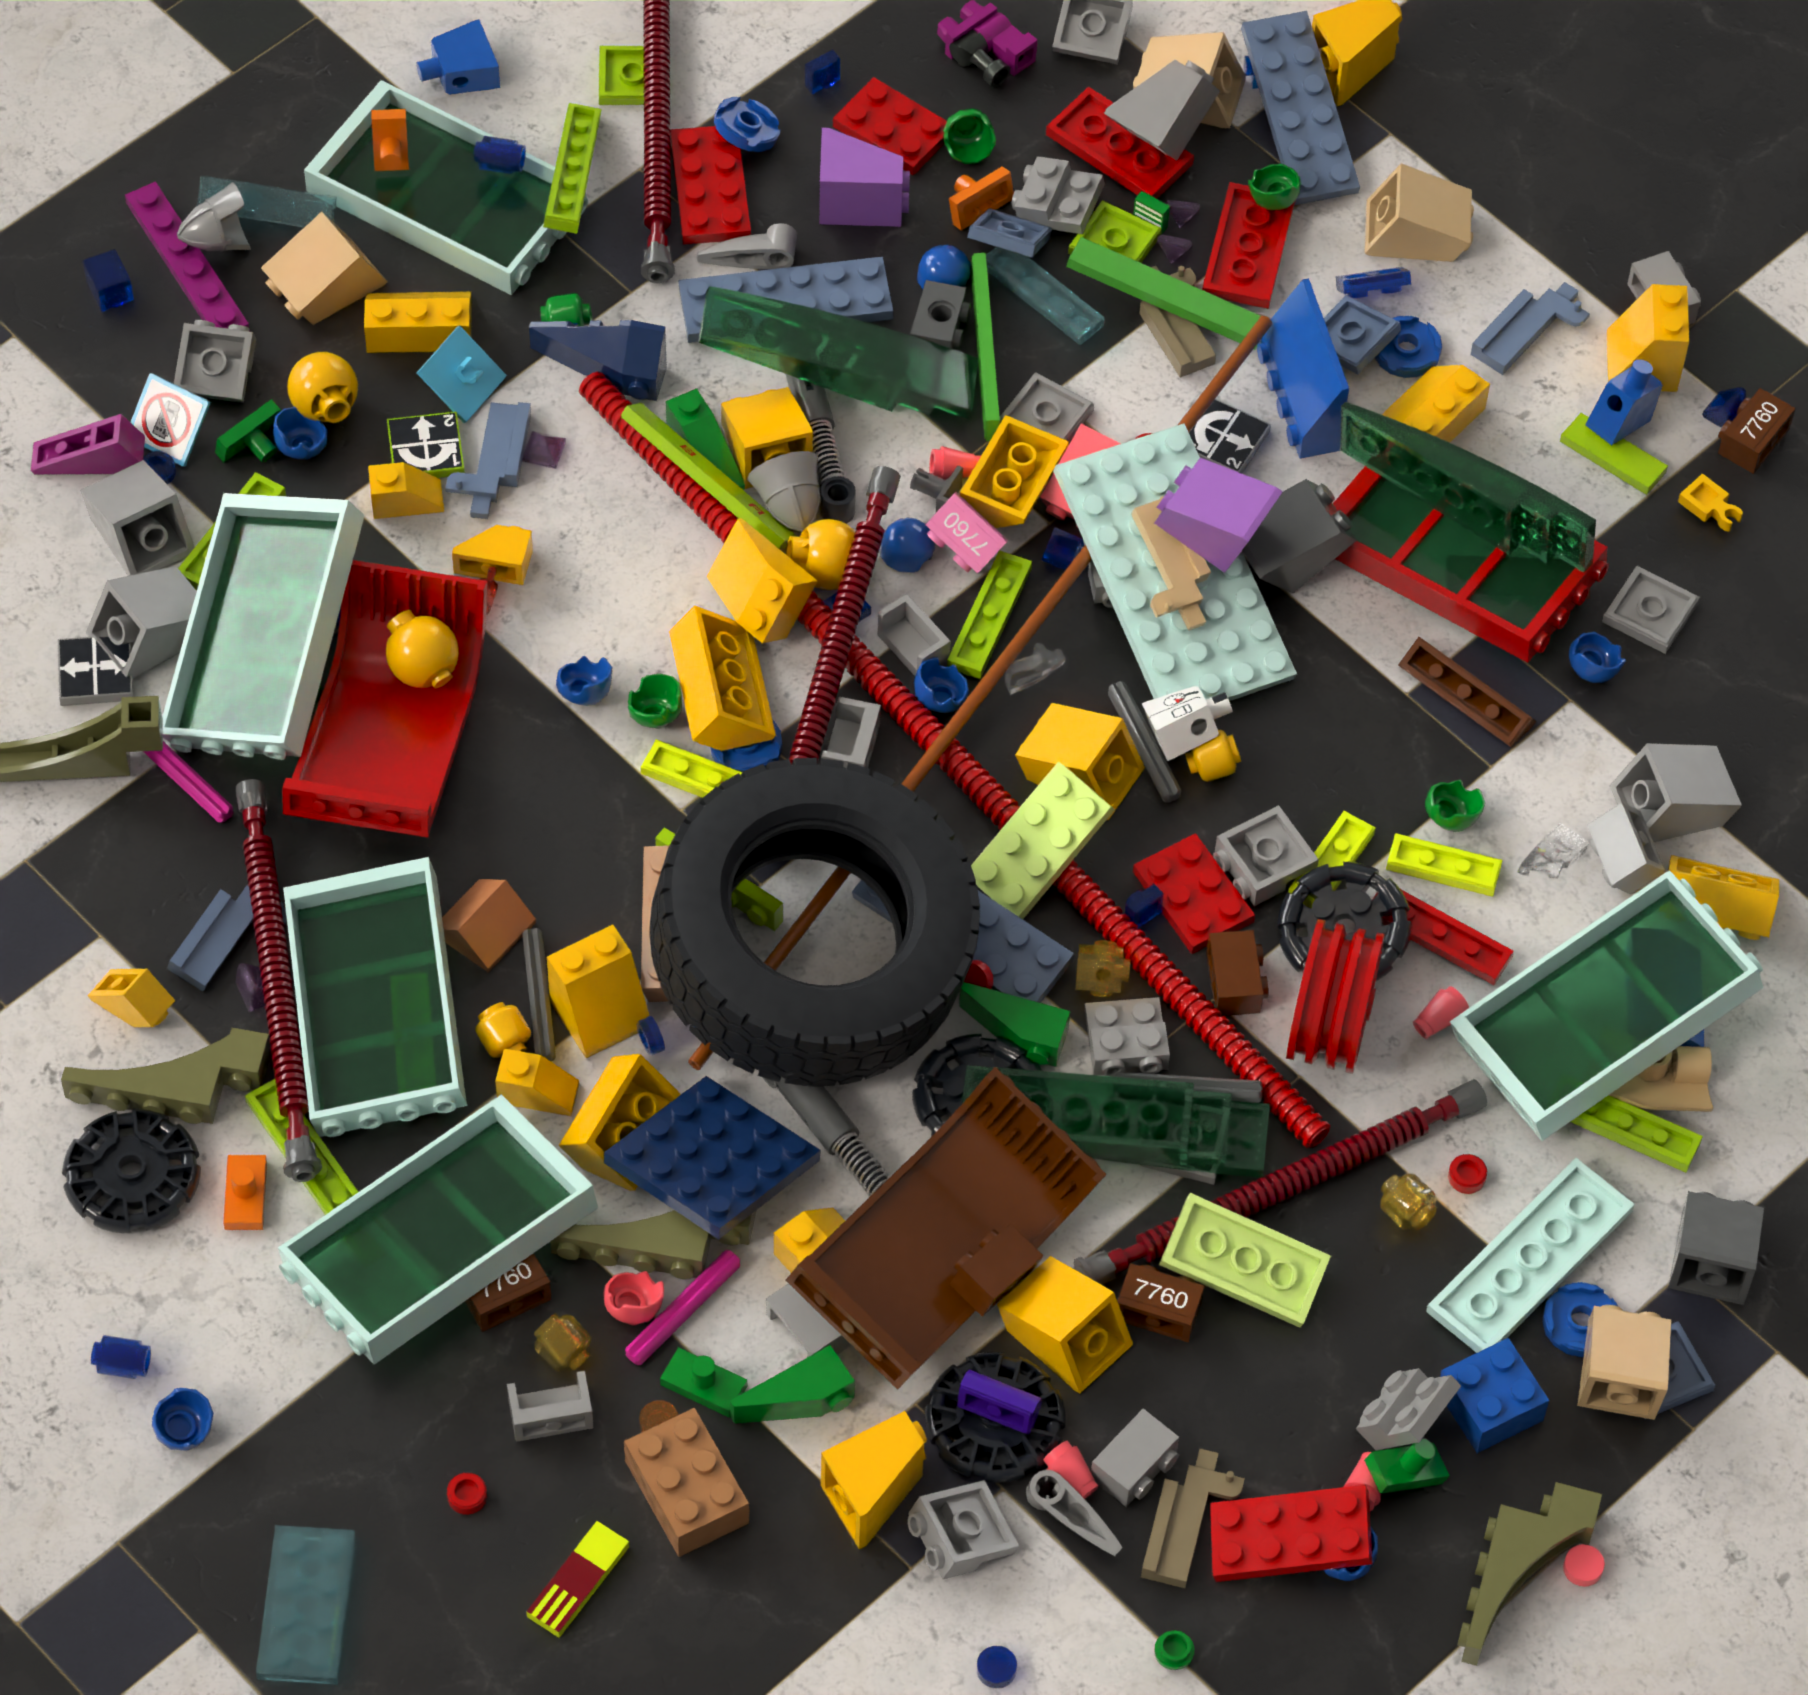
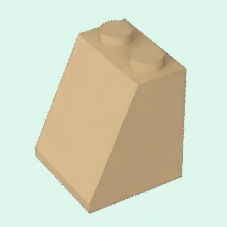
M1225 33L1151 37L1147 49L1142 55V64L1138 75L1134 78L1133 89L1172 61L1177 60L1186 65L1189 60L1212 76L1214 80L1211 84L1220 90L1201 123L1220 128H1230L1246 76Z
M1400 163L1367 199L1365 254L1378 257L1453 262L1463 251L1469 249L1473 241V233L1471 232V218L1474 212L1472 190Z
M323 212L319 213L261 267L269 277L265 282L279 298L284 295L288 299V302L284 305L290 313L298 320L303 316L312 325L365 297L367 293H372L383 287L388 282L354 241Z
M1615 1305L1594 1306L1588 1320L1577 1406L1655 1420L1668 1390L1671 1319L1661 1318L1659 1314L1654 1312H1641L1639 1314L1627 1312Z

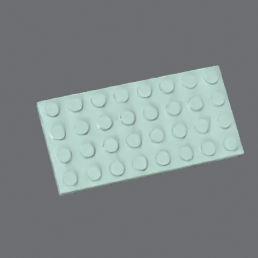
M1184 423L1055 465L1053 472L1153 698L1156 699L1198 686L1205 700L1225 692L1229 701L1293 680L1297 672L1242 551L1225 573L1205 559L1211 573L1207 580L1196 584L1203 597L1199 607L1206 620L1205 625L1188 631L1178 610L1156 618L1151 608V600L1154 595L1168 590L1131 513L1136 507L1159 500L1162 496H1165L1168 490L1175 493L1179 486L1174 481L1185 465L1192 469L1199 460L1198 452Z

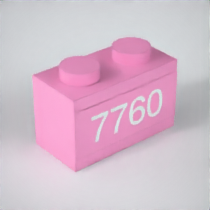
M957 492L925 524L930 529L927 533L929 538L941 548L948 545L956 553L953 560L966 572L973 569L976 573H979L1008 541Z

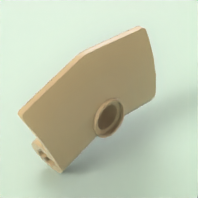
M1605 1026L1597 1046L1613 1064L1642 1043L1636 1041L1637 1038ZM1679 1046L1609 1094V1096L1649 1110L1713 1111V1105L1708 1089L1712 1068L1711 1050L1709 1047ZM1593 1060L1582 1085L1602 1071Z

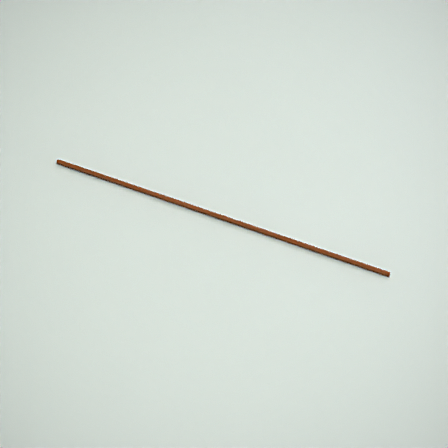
M1267 316L1259 318L1178 425L1184 423L1188 432L1192 430L1272 326V321ZM1086 544L901 783L913 792L1090 563L1092 558ZM837 866L764 961L766 965L775 971L779 968L851 872ZM701 1043L688 1060V1063L694 1069L700 1070L713 1054V1051L709 1049L711 1043L707 1045Z

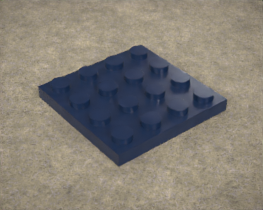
M705 1076L604 1152V1164L717 1239H720L818 1163L821 1150L708 1076Z

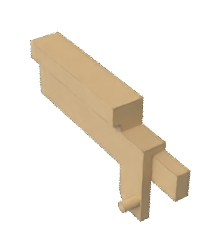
M1162 496L1159 500L1134 508L1131 515L1168 590L1154 595L1151 600V608L1156 618L1178 610L1189 631L1206 623L1199 607L1203 597L1196 584L1207 580L1211 571L1203 557L1154 524L1162 512L1156 508L1164 497Z

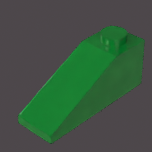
M693 389L665 401L666 424L744 490L743 477L714 414L698 389Z
M963 983L959 998L960 1008L995 1037L1007 1038L1027 1050L1026 1057L1033 1063L1057 1066L1069 1030L1070 1011L970 983Z
M831 1345L730 1400V1418L734 1424L822 1417L830 1411L839 1412L846 1408L852 1402V1399L855 1398V1380Z

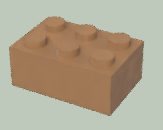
M695 1408L624 1441L625 1462L678 1557L749 1524V1503Z

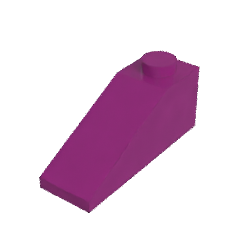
M122 414L112 416L33 442L30 471L34 475L115 474L143 460L145 435Z

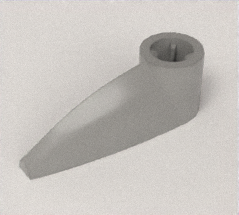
M774 224L767 229L765 234L737 237L697 252V261L706 264L751 269L791 267L794 263L797 232L790 225Z
M1043 1470L1033 1476L1026 1489L1027 1500L1032 1507L1037 1510H1046L1070 1530L1114 1556L1123 1548L1101 1517L1060 1474L1052 1470ZM1042 1482L1043 1486L1046 1482L1050 1483L1053 1486L1051 1493L1054 1498L1049 1499V1495L1045 1498L1040 1497L1038 1494L1040 1487L1037 1483Z

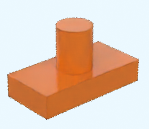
M406 109L371 110L375 171L409 170Z
M1002 166L977 182L968 175L960 176L954 185V190L957 194L949 198L953 225L962 231L972 225L988 209L996 210L1010 202L1014 194L1011 172Z
M228 1155L223 1221L225 1230H263L267 1175L266 1155Z

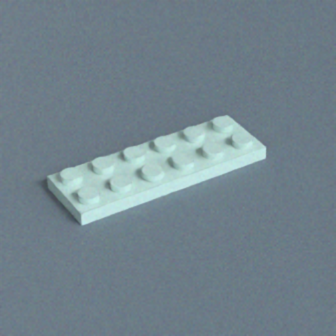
M1575 1158L1428 1304L1426 1312L1476 1353L1508 1338L1633 1212L1635 1204L1579 1159Z

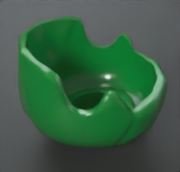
M973 108L960 110L948 118L943 129L944 142L949 155L963 164L980 163L990 156L996 144L992 123L981 110Z
M1271 164L1260 170L1255 169L1252 180H1248L1250 194L1257 205L1267 210L1281 211L1291 206L1298 198L1301 190V178L1291 167L1284 164Z
M661 673L642 677L638 690L636 692L632 690L629 692L628 710L630 717L641 726L659 729L672 723L679 717L682 711L681 684L673 676Z
M1461 780L1450 783L1439 782L1428 791L1425 809L1429 817L1441 828L1447 831L1460 832L1475 824L1482 814L1486 802L1480 789L1476 788L1469 791L1464 788Z

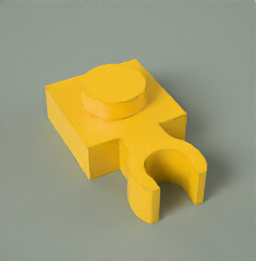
M1701 474L1679 495L1678 502L1704 522L1712 516L1717 520L1719 527L1727 532L1731 531L1733 522L1726 517H1732L1740 523L1743 515L1739 507L1727 504L1729 493L1704 474Z

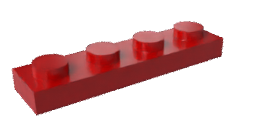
M1400 889L1410 908L1407 912L1408 921L1412 923L1410 940L1488 983L1495 985L1511 961L1514 951ZM1392 916L1381 917L1384 926L1393 923Z

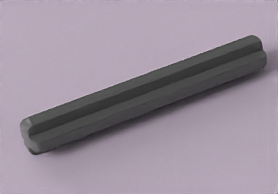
M1123 681L1111 684L1108 687V696L1119 717L1123 718L1135 747L1162 800L1166 803L1178 800L1181 797V788L1127 684Z
M539 928L526 929L522 935L535 1054L542 1055L552 1062L556 1058L543 933Z
M1117 1072L1113 1083L1115 1093L1122 1095L1163 1096L1169 1098L1259 1103L1263 1096V1085L1258 1080Z

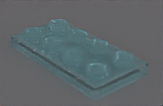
M275 1525L256 1669L257 1680L338 1685L356 1538L355 1530Z

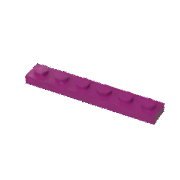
M156 181L125 194L126 204L200 318L214 323L215 327L228 329L229 325L232 324L249 328V323L201 250L187 245L178 239L177 232L182 221Z

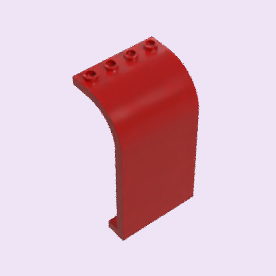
M358 560L352 561L341 603L340 626L333 663L307 734L301 757H299L292 778H286L282 787L283 814L428 838L476 690L485 637L487 581ZM411 610L415 617L431 616L444 622L454 633L459 649L458 661L451 672V680L445 685L436 689L433 686L428 688L412 687L400 681L389 668L386 659V644L392 633L387 628V624L403 611Z

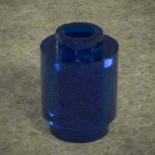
M484 136L482 142H476L474 162H479L480 170L513 174L514 171L522 172L524 168L526 146L518 144L517 140Z
M104 1335L101 1342H95L93 1345L91 1365H96L98 1374L136 1379L137 1376L146 1377L149 1370L151 1346L143 1345L141 1340Z

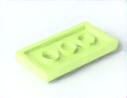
M1058 761L971 865L976 885L992 900L1021 919H1024L1115 809L1064 764Z
M1190 1193L1186 1198L1159 1265L1301 1328L1331 1256Z

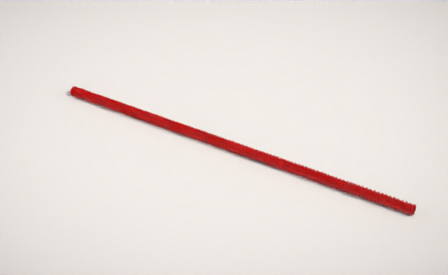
M597 371L588 375L579 387V394L592 405L596 412H599L603 419H606V422L619 433L622 439L626 440V443L646 461L648 466L652 467L653 471L673 489L675 494L680 496V499L687 503L691 510H694V513L700 517L702 522L707 524V527L714 531V534L725 543L739 518L621 418V414L626 406L632 405V403L612 385L609 379H606L602 372ZM812 591L797 618L806 630L811 632L815 639H819L818 642L821 645L826 635L825 632L832 610ZM854 634L845 666L847 672L854 676L858 683H861V687L868 691V694L875 698L879 705H882L886 713H890V717L893 720H897V724L904 728L908 735H911L912 740L918 743L922 750L927 751L945 726L942 723H938V719L935 716H931V712L924 708L920 701H917L916 696L910 693L906 686H902L903 683L899 679H895V675L888 671L886 665L881 664V660L874 656V653L867 649V646L860 642V639ZM954 738L936 764L940 765V769L943 772H947V776L951 780H955L954 783L959 788H962L964 794L969 795V799L976 803L980 810H984V814L991 818L992 823L998 825V829L1001 830L1020 808L1018 806L1019 803L1014 798H1011L1009 792L1004 791V787L1000 783H996L997 780L993 776H989V772L982 768L979 761H975V757L971 753H967V749L964 746H960V742ZM1072 860L1052 885L1058 887L1057 890L1061 894H1065V898L1069 902H1073L1072 906L1076 910H1080V914L1084 918H1088L1087 921L1091 925H1095L1098 933H1103L1102 937L1106 941H1110V945L1114 949H1118L1117 952L1122 957L1125 956V961L1128 964H1133L1132 968L1136 972H1140V976L1144 980H1148L1151 988H1156L1155 992L1159 996H1163V1000L1167 1004H1171V1008L1178 1012V1016L1182 1020L1186 1019V1024L1190 1028L1194 1027V1032L1198 1036L1202 1035V1041L1205 1044L1209 1043V1048L1213 1052L1217 1051V1056L1220 1059H1225L1224 1063L1227 1067H1233L1232 1072L1236 1076L1240 1075L1242 1080H1258L1262 1082L1263 1104L1267 1108H1271V1112L1275 1116H1279L1282 1124H1287V1129L1290 1132H1295L1294 1136L1298 1140H1303L1302 1144L1306 1148L1315 1147L1321 1143L1328 1135L1331 1125L1327 1121H1322L1323 1117L1319 1113H1314L1315 1109L1312 1105H1306L1307 1100L1303 1096L1299 1097V1092L1295 1088L1291 1089V1084L1287 1080L1283 1081V1075L1280 1072L1275 1073L1276 1068L1272 1064H1268V1060L1264 1056H1260V1052L1256 1048H1252V1043L1249 1040H1244L1245 1036L1241 1032H1237V1028L1233 1024H1229V1020L1225 1016H1221V1011L1218 1008H1214V1004L1210 1000H1206V996L1202 992L1198 993L1199 989L1194 984L1191 985L1190 979L1183 977V972L1180 969H1175L1176 965L1172 961H1168V957L1164 953H1160V948L1157 945H1153V941L1149 937H1145V933L1138 929L1134 922H1130L1129 916L1122 914L1123 910L1119 906H1115V902L1111 898H1107L1108 895L1104 891H1100L1099 885L1092 883L1093 879L1089 875H1085V871Z

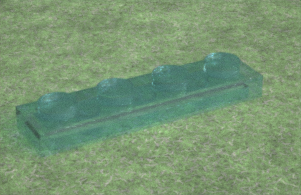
M205 175L200 177L197 206L233 182L236 184L244 201V208L237 212L238 217L304 228L319 213L323 212L334 222L336 196Z
M995 247L986 255L987 272L1079 345H1082L1104 327L1105 318L1028 256L1000 247Z

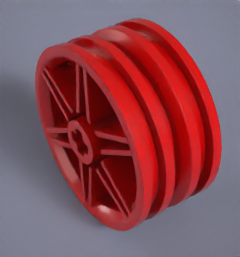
M1318 919L1297 998L1286 1059L1294 1060L1297 1053L1305 1055V1063L1312 1065L1317 1060L1319 1053L1325 1054V1062L1328 1069L1335 1070L1336 1064L1340 1063L1346 1065L1345 1073L1353 1074L1366 1021L1370 1019L1376 993L1374 986L1385 934L1377 932L1375 939L1366 938V930L1359 928L1353 935L1352 940L1346 939V930L1343 924L1336 923L1335 929L1331 930L1325 928L1326 920Z

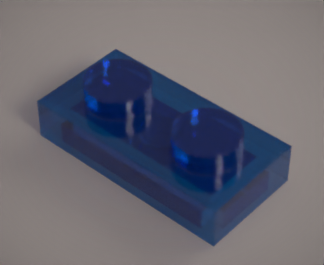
M1404 267L1335 276L1337 290L1352 298L1367 297L1368 291L1381 289L1383 294L1402 291L1401 286L1412 285L1410 271Z

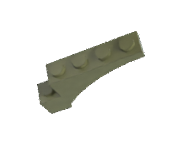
M159 695L121 697V702L115 707L77 726L35 738L0 743V782L130 776V752L163 750V717Z
M232 1028L230 1034L194 1053L145 1067L119 1070H90L65 1067L61 1078L65 1098L83 1105L89 1103L102 1104L117 1111L144 1109L170 1117L181 1118L183 1121L191 1124H199L201 1122L213 1124L224 1085H228L238 1091L255 1090L263 1085L271 1057L269 1034Z
M675 1210L634 1222L609 1225L574 1224L550 1241L551 1253L558 1254L560 1257L568 1260H576L578 1258L594 1260L603 1266H615L617 1264L633 1267L639 1272L647 1271L652 1273L658 1271L669 1273L676 1278L685 1280L697 1278L705 1269L711 1239H716L723 1244L732 1246L738 1244L749 1245L757 1210L720 1239H717Z
M1556 1482L1552 1496L1544 1494L1539 1514L1501 1504L1497 1518L1489 1516L1484 1540L1491 1541L1489 1552H1480L1475 1575L1482 1576L1480 1588H1471L1466 1610L1473 1612L1471 1624L1463 1622L1457 1646L1465 1647L1461 1662L1477 1666L1484 1642L1497 1616L1511 1596L1529 1577L1546 1563L1579 1544L1589 1545L1602 1494Z

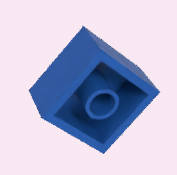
M1509 1338L1441 1370L1440 1377L1452 1375L1461 1385L1447 1404V1407L1476 1453L1544 1421L1549 1399Z

